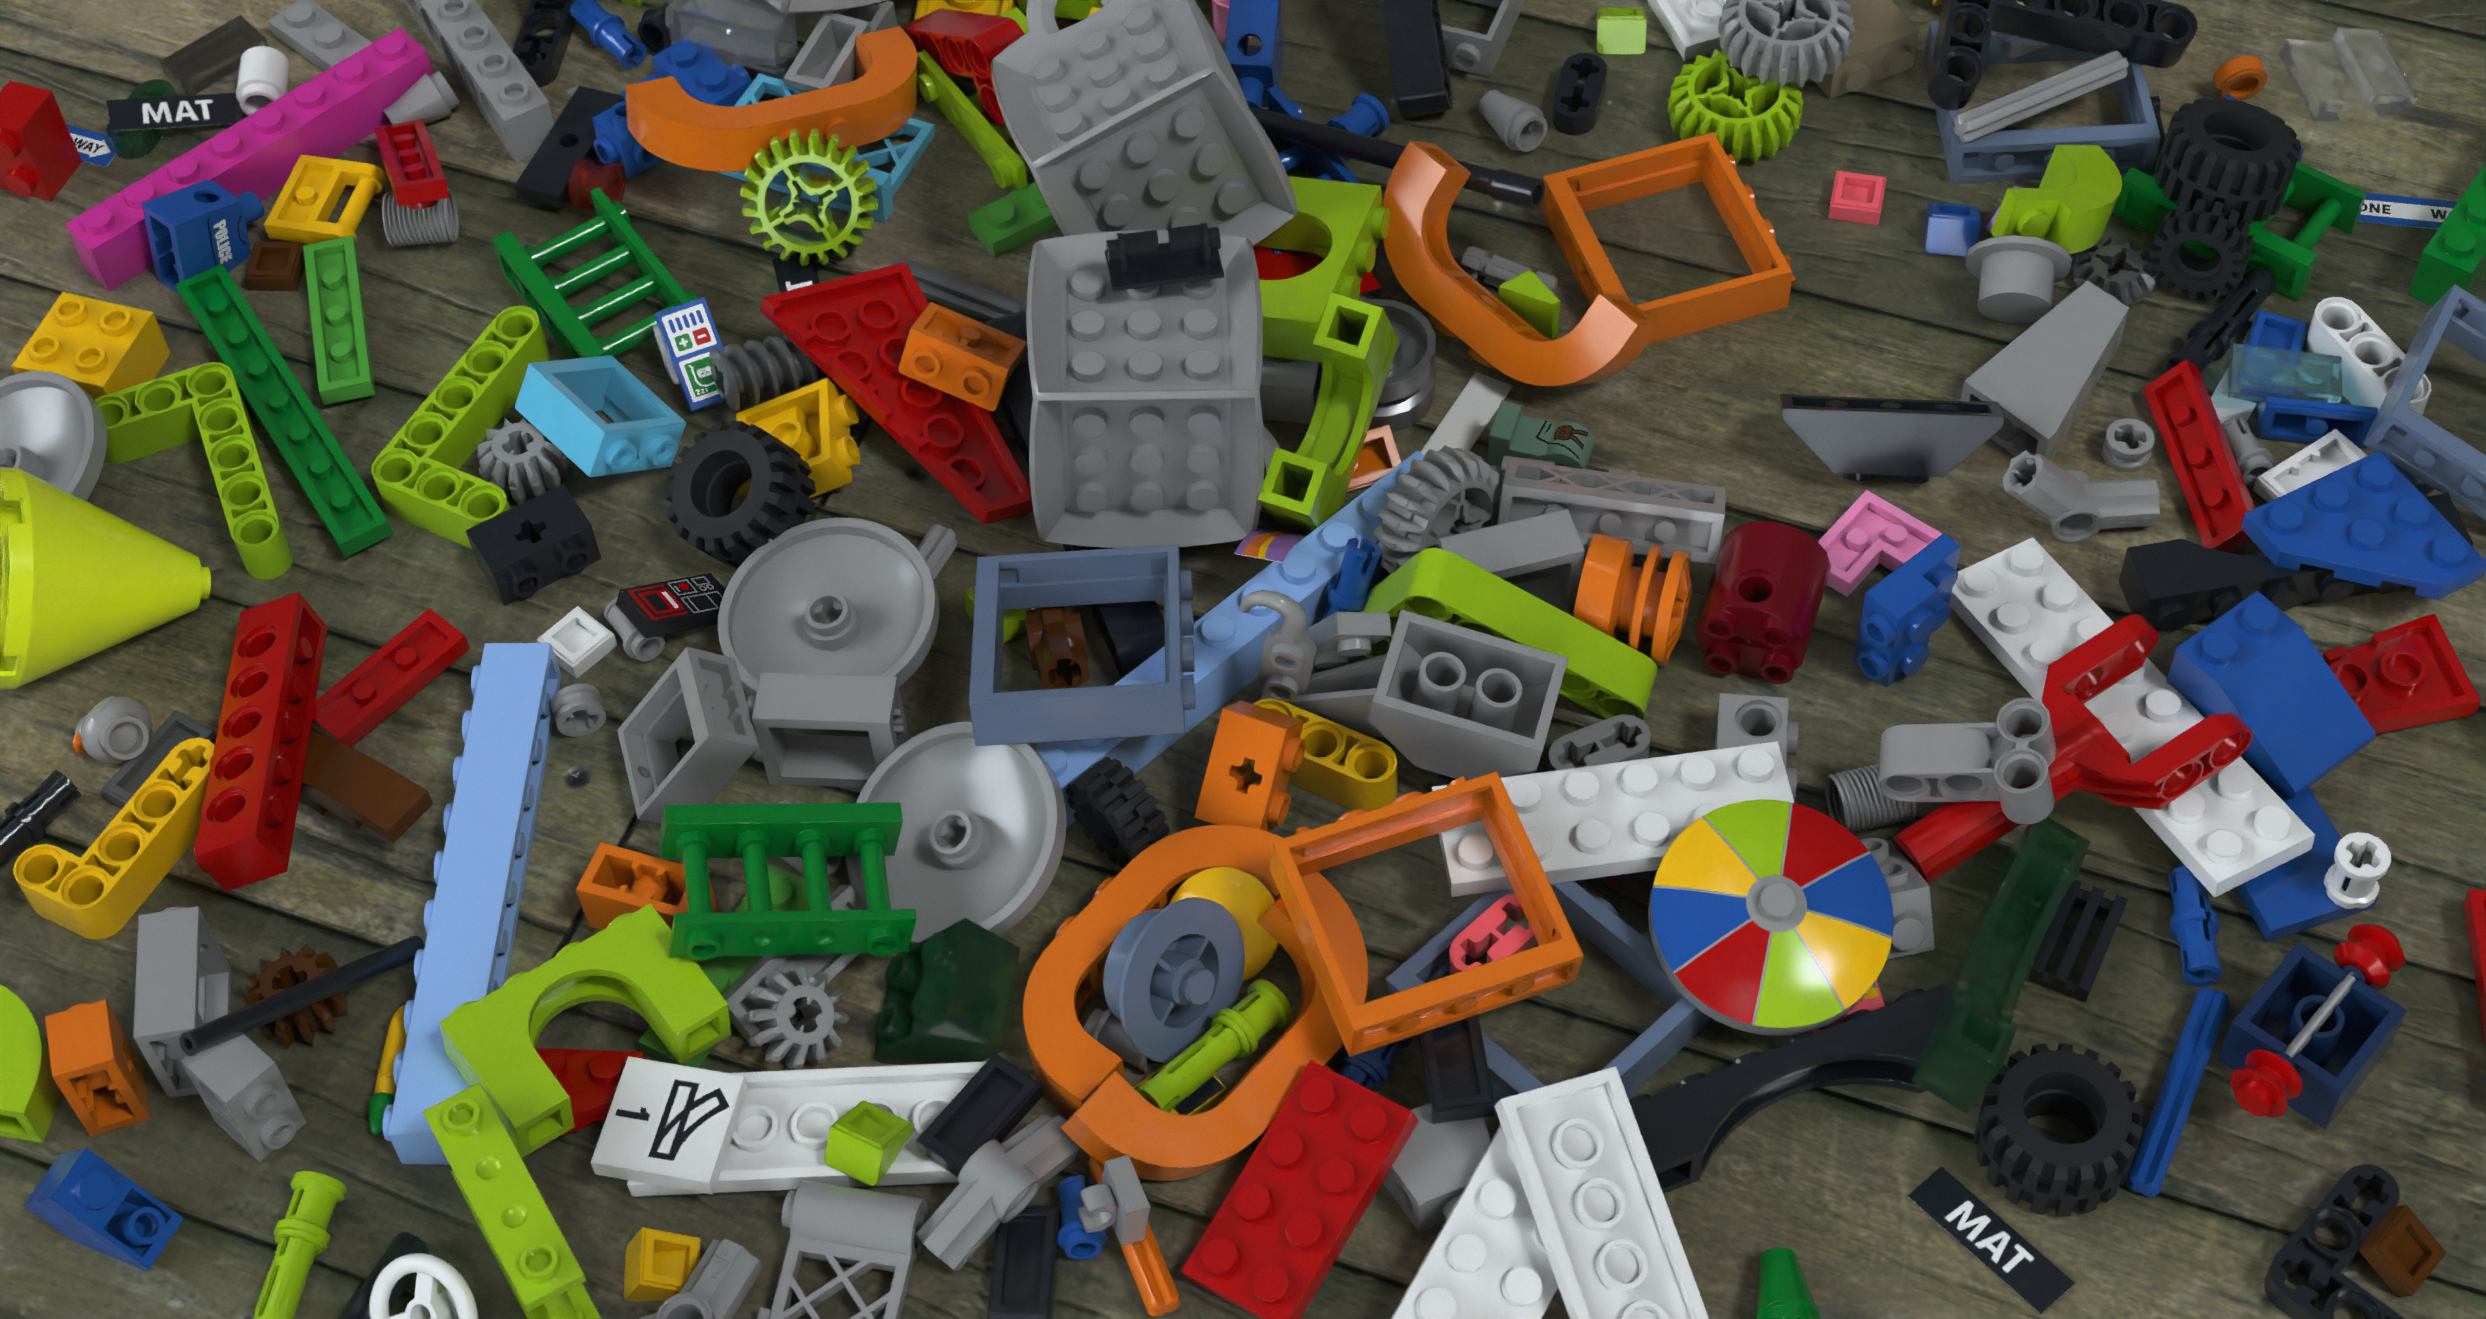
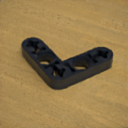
M2368 1164L2354 1166L2344 1174L2275 1255L2264 1278V1290L2268 1299L2279 1310L2292 1319H2334V1311L2344 1307L2359 1311L2366 1319H2405L2344 1275L2361 1255L2358 1251L2361 1244L2388 1211L2397 1205L2400 1192L2395 1178L2386 1170ZM2368 1189L2374 1191L2378 1195L2377 1199L2369 1201L2357 1218L2350 1210L2358 1193L2363 1194ZM2324 1226L2335 1227L2346 1235L2349 1247L2342 1251H2331L2324 1248L2317 1241L2315 1230ZM2298 1272L2304 1275L2307 1281L2305 1285L2301 1284L2294 1290L2288 1287L2285 1281L2287 1277L2292 1278ZM2326 1290L2331 1295L2323 1310L2320 1311L2314 1306L2317 1299L2321 1300Z

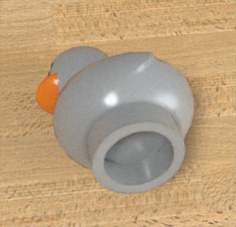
M113 695L96 704L87 715L80 718L74 730L75 736L72 741L73 748L78 754L89 755L98 762L106 764L127 762L139 756L148 745L153 727L150 713L145 705L136 699Z

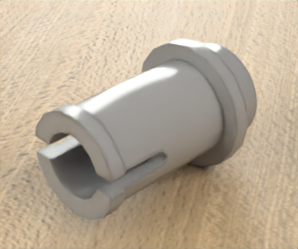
M2235 418L2228 419L2221 424L2245 484L2247 486H2254L2257 477L2273 468L2274 458L2269 450L2261 448L2245 419L2238 418L2237 423Z
M618 597L613 599L606 606L604 617L623 640L624 652L629 657L640 661H650L656 658L664 649L665 635L644 638L616 606Z
M1096 1008L1088 1018L1084 1030L1099 1043L1121 1057L1123 1061L1146 1073L1151 1068V1063L1148 1061L1154 1062V1060L1143 1056L1132 1046L1124 1032L1121 1020L1114 1016L1110 1008L1105 1012Z

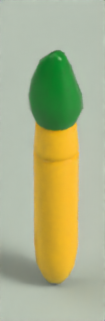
M405 1005L399 1007L391 1019L379 1065L374 1095L369 1101L370 1130L375 1135L383 1132L385 1108L388 1104H394L397 1087L393 1076L394 1060L397 1052L404 1051L407 1039L404 1028Z

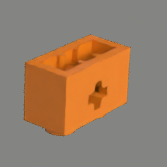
M1242 700L1222 708L1194 818L1215 825H1242L1268 832L1275 830L1276 826L1281 827L1286 820L1291 805V794L1285 793L1290 773H1295L1298 770L1305 753L1306 741L1300 738L1304 721ZM1253 760L1255 761L1254 770L1247 767L1248 763ZM1255 772L1262 775V779L1254 781Z
M600 842L576 887V892L589 927L598 930L607 928L616 917L628 912L634 913L650 903L671 930L674 913H688L683 864ZM709 878L712 913H717L719 908Z
M106 999L94 1003H80L66 1011L45 1016L52 1077L90 1137L150 1120L142 1060Z

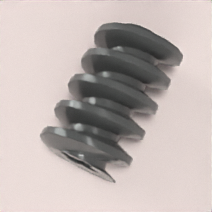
M775 335L768 336L764 339L763 343L755 339L748 340L744 343L743 348L738 344L732 343L724 347L723 353L720 349L713 347L709 355L714 384L719 395L723 399L725 398L732 412L740 409V395L744 394L749 405L754 407L760 404V391L762 390L765 391L768 400H772L780 396L781 386H784L786 392L789 393L799 389L800 382L807 386L819 381V378L826 375L786 335L783 336L782 340Z

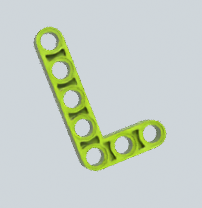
M512 306L499 313L376 457L371 467V473L387 513L402 521L472 549L466 530L511 509L503 489L459 469L476 450L477 445L481 444L485 439L487 429H493L517 400L528 364L548 361L550 358V351L542 324L535 310L526 306Z
M218 362L204 363L94 399L100 407L106 423L107 450L105 461L108 463L121 464L202 438L231 537L249 575L259 580H270L283 575L291 567L293 553L249 412L233 372L227 365Z
M1426 548L1417 553L1368 593V601L1361 612L1390 613L1391 636L1371 646V653L1362 655L1368 659L1388 653L1402 609L1568 657L1559 691L1560 695L1606 719L1621 714L1633 715L1642 720L1645 717L1658 671L1656 663L1651 658L1453 552L1440 548Z

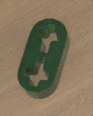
M152 79L139 84L127 99L177 96V93L170 82L164 79ZM110 121L106 127L107 136L117 156L124 159H136L149 154L169 129L111 131Z

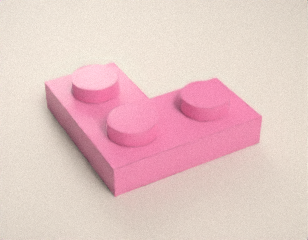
M1866 490L1818 541L1826 550L1831 564L1826 585L1848 597L1878 564L1891 571H1895L1943 533Z

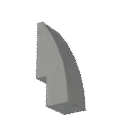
M885 1L859 8L838 10L836 13L831 11L825 12L783 77L784 85L804 91H813L856 80L855 36L897 27L898 23L893 2Z

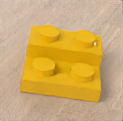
M828 378L736 413V421H743L749 426L753 424L797 451L801 455L800 458L808 463L812 471L808 478L815 481L816 493L810 495L809 499L852 482V467L858 465L861 460L858 446L850 436V426L857 424L859 421L858 410L852 398L848 394H842ZM752 478L743 483L738 489V496L743 501L749 493Z

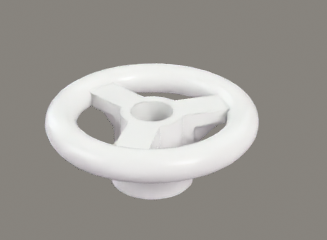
M414 1253L396 1258L380 1272L371 1292L370 1319H478L475 1299L467 1282L454 1267L433 1255ZM417 1272L414 1299L408 1303L405 1312L389 1316V1299L393 1287L403 1276Z

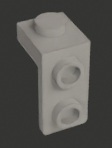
M1880 838L1861 839L1860 841L1879 865L1891 895L1894 927L1887 960L1935 950L1929 884L1900 850L1895 848V844L1891 840Z

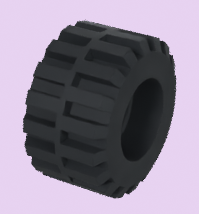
M2214 97L2213 100L2197 99L2194 100V103L2183 104L2180 106L2179 111L2174 112L2155 167L2154 174L2157 175L2155 181L2157 186L2164 190L2163 195L2168 200L2176 202L2178 207L2180 203L2188 201L2193 209L2197 199H2206V208L2212 209L2215 201L2224 204L2222 213L2226 215L2232 209L2236 210L2240 214L2237 220L2238 224L2247 221L2248 224H2251L2252 221L2262 222L2267 220L2270 215H2275L2283 203L2300 157L2301 143L2296 139L2297 134L2293 128L2284 125L2285 121L2269 113L2268 110L2262 107L2226 98Z
M732 421L730 427L723 422L713 425L709 435L703 431L694 437L695 444L690 449L685 446L678 456L682 460L678 467L672 466L668 476L673 479V484L666 488L665 499L671 502L672 505L666 511L668 519L676 524L674 527L675 532L691 546L736 569L757 548L769 543V539L774 540L786 530L803 524L806 516L813 515L815 503L809 500V496L816 493L815 481L808 478L812 472L808 463L800 458L801 455L793 448L753 424L749 426L743 421ZM752 478L751 487L746 499L735 511L730 513L735 493L743 483Z
M2043 1043L2033 1045L2030 1056L2019 1050L2009 1056L2007 1066L2000 1064L1992 1074L1991 1082L1987 1083L1975 1129L1974 1143L1979 1144L1976 1152L1979 1166L1989 1167L1986 1178L1994 1188L2001 1185L2007 1188L2006 1199L2016 1205L2021 1199L2030 1202L2029 1211L2043 1215L2045 1207L2055 1208L2057 1217L2071 1216L2073 1207L2076 1206L2079 1207L2083 1214L2096 1210L2099 1199L2105 1203L2109 1202L2116 1195L2119 1185H2124L2141 1139L2143 1127L2140 1124L2144 1115L2142 1103L2134 1102L2137 1093L2135 1087L2130 1080L2119 1081L2121 1069L2112 1061L2104 1066L2097 1061L2099 1053L2086 1048L2085 1054L2082 1055L2073 1052V1044L2059 1043L2057 1050L2049 1051L2047 1044ZM2040 1115H2053L2065 1118L2076 1124L2089 1140L2077 1144H2062L2051 1141L2036 1132L2029 1124L2028 1119Z

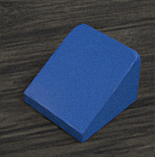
M1933 202L1927 204L1926 252L1966 257L1968 249L1979 241L1981 226L1979 208L1970 205Z

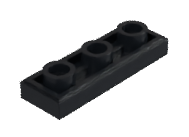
M579 86L514 187L517 197L562 209L597 155L593 144L597 138L592 118L612 108L615 104L623 102V96Z

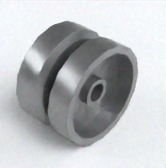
M1368 299L1362 302L1384 309L1400 341L1369 430L1390 425L1391 432L1407 429L1424 418L1434 403L1436 334L1429 320L1414 307L1395 300Z

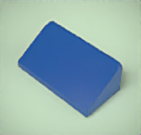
M2266 396L2258 405L2256 411V437L2314 443L2337 429L2357 447L2366 449L2367 446L2363 442L2378 413V408Z

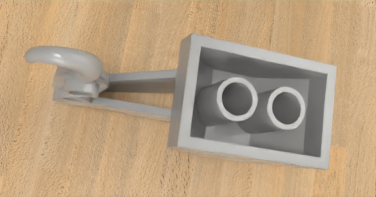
M1266 590L1252 592L1242 599L1240 610L1243 613H1248L1252 607L1264 606L1279 612L1284 618V622L1268 633L1264 644L1258 675L1259 684L1263 688L1260 700L1274 699L1284 701L1364 735L1385 737L1415 767L1455 779L1464 776L1467 781L1496 771L1500 777L1537 770L1568 657L1401 609L1387 654L1312 674L1317 647L1306 628V613L1300 604L1287 595Z

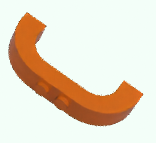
M900 26L856 35V80L745 106H717L701 102L687 94L673 76L625 86L627 128L641 146L657 157L680 166L715 172L745 171L748 165L759 166L755 159L756 151L761 148L773 154L770 142L775 136H778L787 146H790V131L795 129L801 134L802 142H809L811 129L815 128L820 132L819 143L828 144L829 137L832 134H837L840 137L837 148L839 151L844 150L851 144L855 147L866 145L893 134L912 117L917 104L916 47Z
M1409 141L1393 168L1385 190L1382 207L1389 208L1390 216L1388 235L1386 239H1383L1389 264L1397 280L1408 295L1433 316L1430 322L1435 328L1448 336L1460 338L1469 346L1467 353L1470 357L1481 365L1488 368L1495 367L1503 374L1515 380L1537 386H1582L1597 383L1622 371L1643 352L1661 325L1623 294L1599 293L1578 325L1563 337L1552 340L1539 333L1467 274L1457 264L1451 254L1446 229L1451 206L1470 177L1471 172L1438 145Z
M1229 824L1206 825L1174 833L1155 842L1139 853L1116 877L1111 876L1105 879L1097 888L1093 900L1077 916L1068 917L1060 925L1054 940L1043 951L1029 976L1023 999V1022L1034 1075L1037 1081L1042 1084L1043 1091L1048 1099L1068 1118L1115 1071L1125 1079L1122 1058L1091 1037L1080 1024L1081 1015L1088 1002L1103 987L1107 956L1122 928L1142 912L1151 909H1164L1170 904L1178 888L1187 879L1203 870L1215 867L1237 868L1254 875L1268 887L1275 900H1277L1281 895L1270 872L1273 841L1283 839L1282 837L1254 827Z
M1319 872L1302 876V880L1356 1005L1365 1003L1368 987V960L1365 943L1357 920L1340 893ZM1281 896L1256 922L1288 952L1298 970L1301 980V1002L1297 1015L1291 1025L1213 1109L1200 1114L1178 1115L1155 1107L1115 1071L1060 1127L1091 1157L1104 1165L1105 1161L1129 1155L1138 1178L1146 1180L1172 1181L1196 1177L1223 1165L1250 1145L1262 1133L1265 1135L1310 1060L1332 1070L1326 1063L1344 1043Z

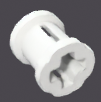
M2361 832L2347 834L2340 839L2335 849V864L2329 867L2324 878V885L2328 898L2336 905L2345 909H2363L2374 903L2380 890L2377 880L2386 874L2391 863V853L2387 845L2376 836ZM2367 852H2371L2372 856L2369 864H2363ZM2351 878L2347 890L2344 891L2342 886L2345 879Z

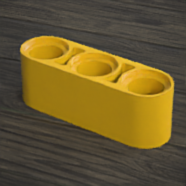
M1262 699L1253 703L1254 705L1304 721L1300 738L1306 741L1305 753L1298 770L1295 773H1290L1288 783L1352 810L1365 809L1369 812L1391 805L1397 799V758L1390 746L1284 701ZM1253 760L1250 764L1254 767L1255 761Z

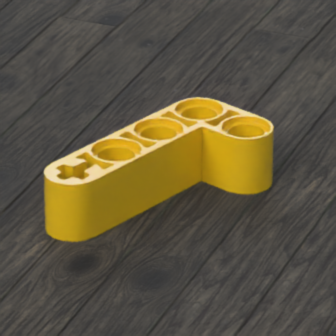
M199 737L187 739L175 746L81 858L49 844L35 845L19 855L14 863L13 874L33 910L41 917L92 940L106 939L120 931L196 840L202 814V801L205 798L210 773V760L213 756L215 744L208 739Z

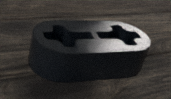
M1579 53L1569 57L1563 65L1553 98V124L1562 133L1568 135L1585 134L1592 130L1597 122L1606 90L1607 65L1599 56L1591 53ZM1582 76H1588L1586 84L1578 83ZM1574 104L1582 105L1578 112H1572Z

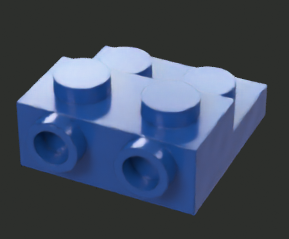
M688 35L652 57L654 73L638 82L673 76L687 94L701 102L717 106H735L751 85L752 80L740 64L735 63L731 67L725 64L721 52L711 40L707 39L700 43L693 36ZM625 90V91L621 92L620 94H618V95H622V96H623L624 101L626 100V90Z
M1943 533L1865 593L1854 662L1859 665L1861 671L1869 679L1879 681L1886 688L1904 674L1906 676L1915 674L1924 665L1929 656L1927 647L1930 633L1939 629L1951 613L1949 603L1952 588L1958 578L1956 568L1961 545L1947 534Z

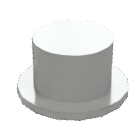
M2016 235L1993 237L1977 242L1968 249L1965 259V266L1970 274L1980 279L1977 306L1980 313L1992 320L2014 324L2036 322L2052 310L2054 283L2069 275L2072 258L2067 250L2056 243L2037 237Z

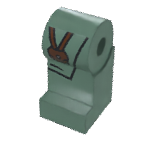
M1502 400L1489 434L1488 464L1491 466H1501L1504 456L1554 461L1557 466L1586 469L1595 440L1592 433L1580 424L1569 421L1554 423L1522 415V405Z

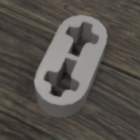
M1621 714L1563 735L1555 740L1549 749L1548 771L1576 768L1572 763L1564 764V759L1572 758L1575 763L1583 762V767L1647 759L1649 757L1651 739L1649 727L1642 719L1636 716ZM1622 738L1627 744L1634 742V747L1627 749L1623 743L1615 744V739Z

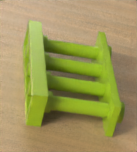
M1018 7L1000 14L1001 17L1013 19L1021 27L1024 34L1029 32L1027 18ZM926 50L917 53L920 73L917 76V87L923 99L927 103L934 102L987 163L995 181L1002 189L1008 188L1013 192L1027 186L1026 172L1030 171V168L1021 153L1016 154L1006 143L1007 140L1012 138L1006 123L1003 125L996 123L991 126L981 114V112L985 111L979 93L977 92L966 97L956 86L971 77L945 73Z
M479 1082L422 1111L453 1170L451 1174L526 1318L601 1319L582 1284L587 1281L584 1273L481 1083Z

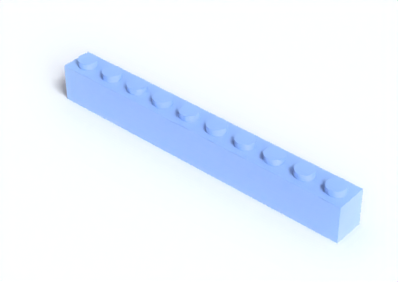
M1419 451L1413 453L1294 545L1283 563L1272 562L1194 623V635L1183 636V638L1193 637L1195 672H1184V675L1194 674L1196 709L1185 710V734L1258 677L1267 635L1284 622V618L1279 612L1264 606L1252 607L1248 613L1241 612L1240 604L1242 599L1255 591H1275L1289 596L1300 604L1306 613L1307 629L1320 622L1328 602V596L1325 595L1329 582L1337 577L1346 551L1347 541L1351 538H1357L1359 540L1357 548L1360 547L1362 539L1371 541L1376 545L1379 543L1380 540L1374 535V532L1383 521L1378 512L1386 508L1390 499L1386 493L1395 490L1399 484L1398 474L1406 475L1410 471L1413 459L1423 461V454ZM1381 557L1377 562L1368 590L1389 574L1386 569L1381 567ZM1165 646L1115 685L1165 682ZM1185 734L1040 742L1033 748L1046 760L1059 782L1066 807L1067 828L1076 821L1073 816L1076 811L1070 808L1067 802L1070 798L1066 794L1067 785L1105 757H1110L1111 760L1114 758L1119 760L1123 768L1128 766L1133 771V774H1136Z
M485 643L481 665H475L472 669L471 690L474 700L472 710H466L462 719V735L465 746L463 756H457L453 764V783L456 789L453 803H447L444 809L443 826L446 842L444 851H437L435 855L434 878L437 887L434 899L427 900L424 910V926L427 938L425 948L417 950L414 960V976L417 983L415 999L408 1000L405 1005L404 1028L407 1039L404 1051L397 1052L394 1060L393 1076L397 1090L394 1104H388L383 1115L384 1138L386 1141H391L402 1164H449L422 1111L470 1086L445 1052L439 1022L448 1018L458 1006L469 1001H478L501 988L508 978L555 717L551 707V700L559 691L562 678L551 643Z

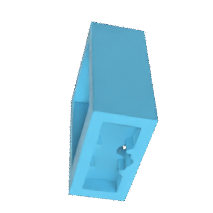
M612 355L529 363L514 407L589 477L671 467L687 423ZM595 412H605L616 423L607 424Z

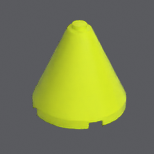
M0 467V689H16L193 612L198 609L201 599L209 598L211 590L209 567H201V562L197 555L20 468Z

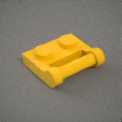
M301 154L264 223L269 239L312 244L353 235L356 242L357 236L355 232L373 196L380 194L387 182L386 173L380 167L369 163ZM345 186H356L338 222H327Z

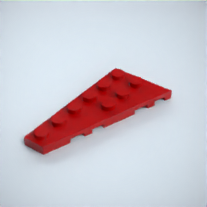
M906 262L762 297L760 311L984 525L1033 512L1031 488L988 410L899 372L898 368L910 328L929 305Z

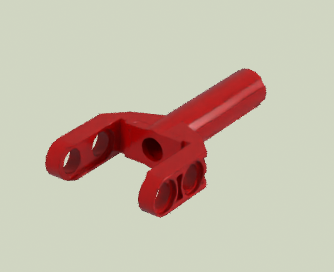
M2139 614L2128 615L2048 665L2042 703L2049 710L2057 748L2055 760L2048 767L2055 803L2074 790L2086 791L2117 806L2159 810L2238 759L2248 749L2252 742L2253 733L2236 714L2210 715L2131 765L2130 754L2084 704L2143 667L2147 656L2158 642L2157 631ZM2024 784L2016 788L2024 789L2032 786L2033 784ZM2000 801L1946 802L1896 834L1894 842L1895 848L1900 850L1929 884L2021 824H2017L2005 816L2002 812Z

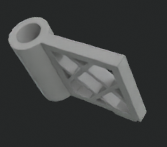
M803 1180L797 1191L790 1190L787 1193L784 1201L782 1226L790 1228V1239L772 1309L760 1308L757 1319H797L806 1312L811 1319H820L814 1307L844 1287L860 1310L859 1313L850 1319H874L884 1311L883 1319H900L913 1264L923 1246L921 1239L916 1233L927 1222V1201L922 1198ZM802 1257L828 1261L837 1274L836 1278L807 1297L796 1282ZM838 1263L854 1266L844 1272ZM872 1269L894 1272L890 1292L867 1307L853 1287L852 1282ZM794 1292L800 1301L790 1307Z

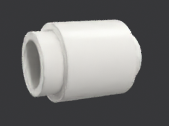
M258 46L250 48L242 54L236 98L240 103L241 109L247 115L253 114L260 108L287 94L290 63L283 53L271 47Z

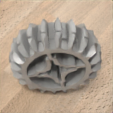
M1726 0V4L1723 6L1722 17L1719 18L1718 27L1722 54L1728 56L1730 67L1742 69L1744 78L1758 76L1761 86L1768 81L1779 82L1781 89L1786 82H1795L1799 87L1803 88L1807 79L1821 83L1826 73L1836 74L1838 66L1842 62H1846L1847 55L1850 53L1855 31L1851 4L1845 3L1844 0Z
M1446 445L1439 451L1429 449L1423 461L1413 459L1410 471L1406 475L1398 474L1399 484L1395 490L1386 493L1390 498L1386 508L1378 512L1383 521L1376 528L1374 535L1380 540L1377 545L1382 550L1381 567L1386 569L1389 575H1391L1420 551L1426 548H1439V538L1498 525L1497 520L1502 494V485L1499 484L1500 474L1493 470L1491 465L1483 462L1482 457L1469 450L1465 452L1459 448H1451Z

